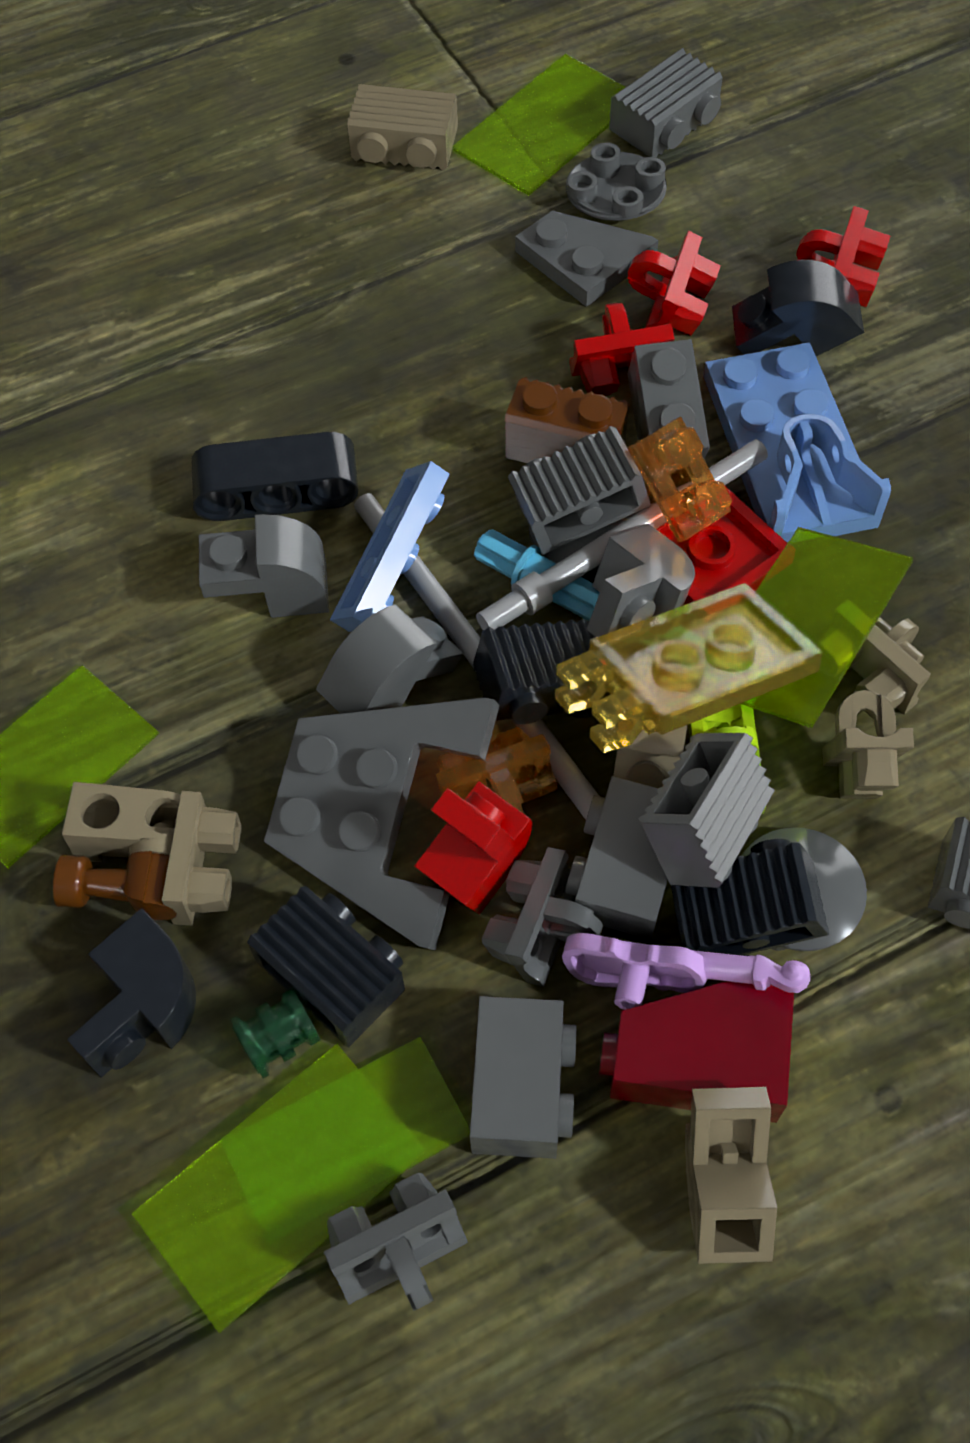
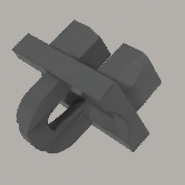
M548 847L542 861L514 860L506 879V892L514 902L524 904L519 919L496 914L490 918L482 937V943L492 957L513 965L526 983L542 987L546 983L562 941L566 942L569 935L577 933L600 936L603 928L602 922L593 915L594 911L576 903L575 896L566 894L571 871L566 864L569 858L566 850Z
M419 1172L395 1184L389 1194L398 1214L379 1224L371 1226L363 1206H351L328 1218L327 1226L331 1248L324 1251V1254L349 1305L399 1279L413 1311L418 1310L434 1301L420 1268L468 1243L447 1190L445 1189L438 1193L423 1173Z

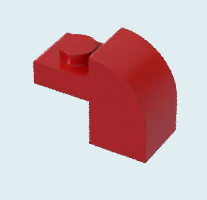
M478 781L465 800L447 788L433 806L431 811L446 822V825L415 864V867L465 906L480 915L507 879L514 860L520 859L530 838L532 820Z

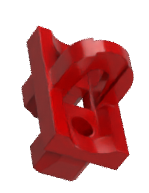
M854 206L844 236L823 229L812 230L800 240L796 256L797 260L820 261L835 267L857 290L860 306L866 308L880 274L876 271H878L884 258L891 236L864 227L869 211ZM815 251L830 252L835 255L833 260L818 255ZM853 263L858 264V265H861V266H864V267H867V268H870V269H873V270H869V269H866V268H863V267L854 265Z
M688 230L684 236L679 254L675 257H669L654 250H645L633 258L628 270L629 284L640 294L654 300L645 328L672 324L673 328L692 336L702 322L708 303L686 293L685 289L705 298L713 287L721 265L697 254L703 237ZM650 271L662 275L661 281L655 279L647 272Z
M617 302L605 305V315H602L604 335L574 340V356L569 359L572 377L581 375L587 393L592 391L593 394L608 396L617 392L620 384L616 369L630 366L636 345L674 341L672 324L630 331L623 303Z

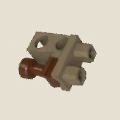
M73 782L62 836L73 855L62 854L58 859L53 880L54 902L58 907L70 908L83 907L87 904L90 896L130 902L133 910L138 912L142 908L153 920L171 919L173 924L193 926L195 912L228 911L232 891L229 869L203 867L205 852L236 854L241 834V823L238 813L206 807L201 792L181 791L180 795L164 790ZM103 856L128 858L126 868L93 869L91 862H102Z

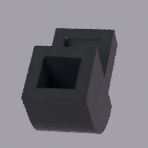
M794 260L767 269L769 287L732 306L736 347L744 355L760 352L795 334L802 343L810 342L817 357L864 333L857 290L839 270L820 261Z
M141 908L88 953L103 975L120 994L67 1039L101 1078L112 1068L114 1070L121 1069L132 1062L143 1050L146 1044L145 1039L154 1031L172 1049L186 1033L195 1011L196 989L189 968L170 937Z

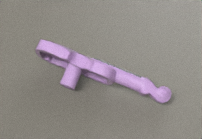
M588 933L569 935L562 955L566 968L577 979L595 986L617 987L614 1003L624 1010L642 1005L646 985L653 986L662 991L673 990L687 993L703 988L707 979L753 984L756 990L762 991L773 985L789 993H799L807 988L810 982V970L806 964L800 961L791 960L780 966L771 959L758 954L753 956L689 949L679 946L647 945Z

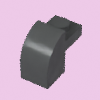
M262 514L255 515L254 530L199 535V585L204 598L264 592L271 618L329 612L327 564L323 544L319 535L308 525L289 517Z
M649 524L609 537L592 585L600 593L587 630L603 643L630 632L636 633L644 627L660 640L668 637L674 630L695 577L694 565L688 555L673 541Z
M392 605L368 617L347 636L333 655L316 690L340 714L402 707L416 681L453 672L463 652L447 638L444 629L434 621L426 619L424 616L411 619L397 605Z

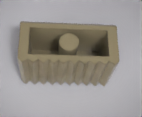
M358 84V91H356V97H354V104H352V111H350V118H348L347 123L351 157L356 162L359 159L375 164L378 162L387 164L390 161L394 166L401 163L404 167L410 164L412 167L423 169L431 167L434 170L436 167H439L442 171L448 167L458 129L457 94Z

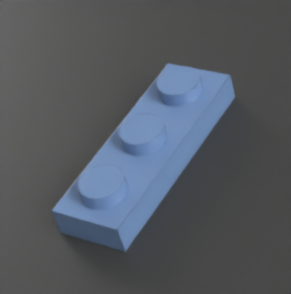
M432 461L405 470L330 621L351 632L374 613L393 605L394 596L390 593L399 575L405 573L415 561L419 552V545L416 541L424 525L435 518L443 505L444 494L441 491L450 475L448 472Z

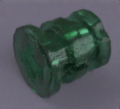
M292 989L282 993V1001L272 1007L265 1002L254 1008L257 1015L246 1022L237 1016L230 1018L237 1038L256 1072L261 1075L263 1080L269 1077L270 1063L280 1057L285 1063L296 1056L295 1048L304 1043L312 1046L321 1041L304 1007Z

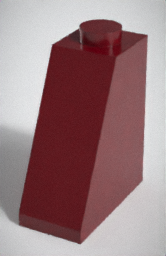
M726 981L622 1010L617 1034L604 1032L599 1074L612 1076L610 1098L691 1110L692 1089L766 1087L771 1104L770 1122L777 1123L788 1103L794 993L786 992L773 985L762 991L756 990L753 984Z

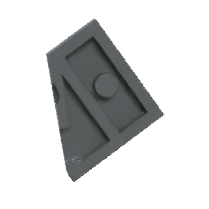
M551 211L515 236V252L586 307L628 277V270L635 256L645 250H658V240L653 236L556 211Z

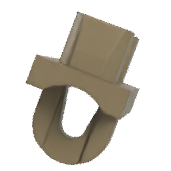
M869 690L854 692L841 702L836 711V737L822 748L823 766H839L840 798H879L883 796L884 790H893L899 786L897 758L914 748L913 728H900L896 731L895 710L885 696ZM867 711L872 715L877 737L868 735L859 728H856L858 712Z

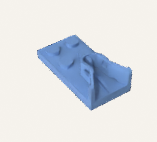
M810 342L705 362L703 377L732 453L754 439L760 440L767 449V459L741 475L756 515L789 545L879 527L891 493L889 478L881 479L859 459Z

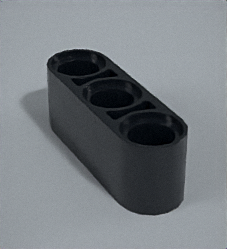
M321 432L212 444L195 451L191 459L193 509L197 515L212 521L254 518L255 515L262 514L281 515L335 509L352 503L358 496L359 489L354 444L349 437L337 432Z

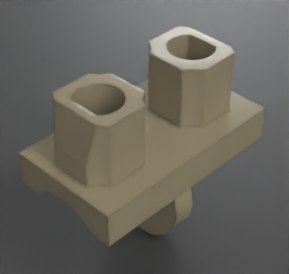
M849 601L835 611L829 631L816 645L812 657L813 665L828 678L836 679L848 668L852 667L864 678L856 686L854 692L862 690L877 692L885 696L891 702L893 708H897L902 714H906L917 704L919 700L917 695L931 675L920 665L924 655L910 644L919 631V627L907 618L892 628L880 616L871 621ZM865 711L873 719L872 715Z

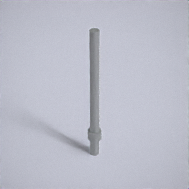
M754 439L541 574L533 571L516 581L511 586L512 592L476 614L480 627L483 630L488 627L495 630L524 612L528 615H533L553 601L552 595L600 565L609 537L645 524H649L657 529L766 460L768 457L766 447L760 440Z

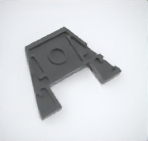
M477 698L299 718L264 842L419 947L436 950L450 893L445 890L390 877L388 874L420 751L423 748H431L485 761L500 705L493 699Z

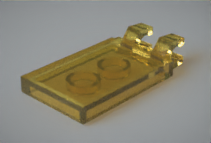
M746 583L591 639L589 651L557 664L556 675L566 686L555 689V699L568 714L592 707V714L601 724L590 728V739L603 753H607L632 745L643 729L648 735L655 732L664 735L819 672L823 652ZM606 691H608L611 694L601 699L603 695L606 693Z

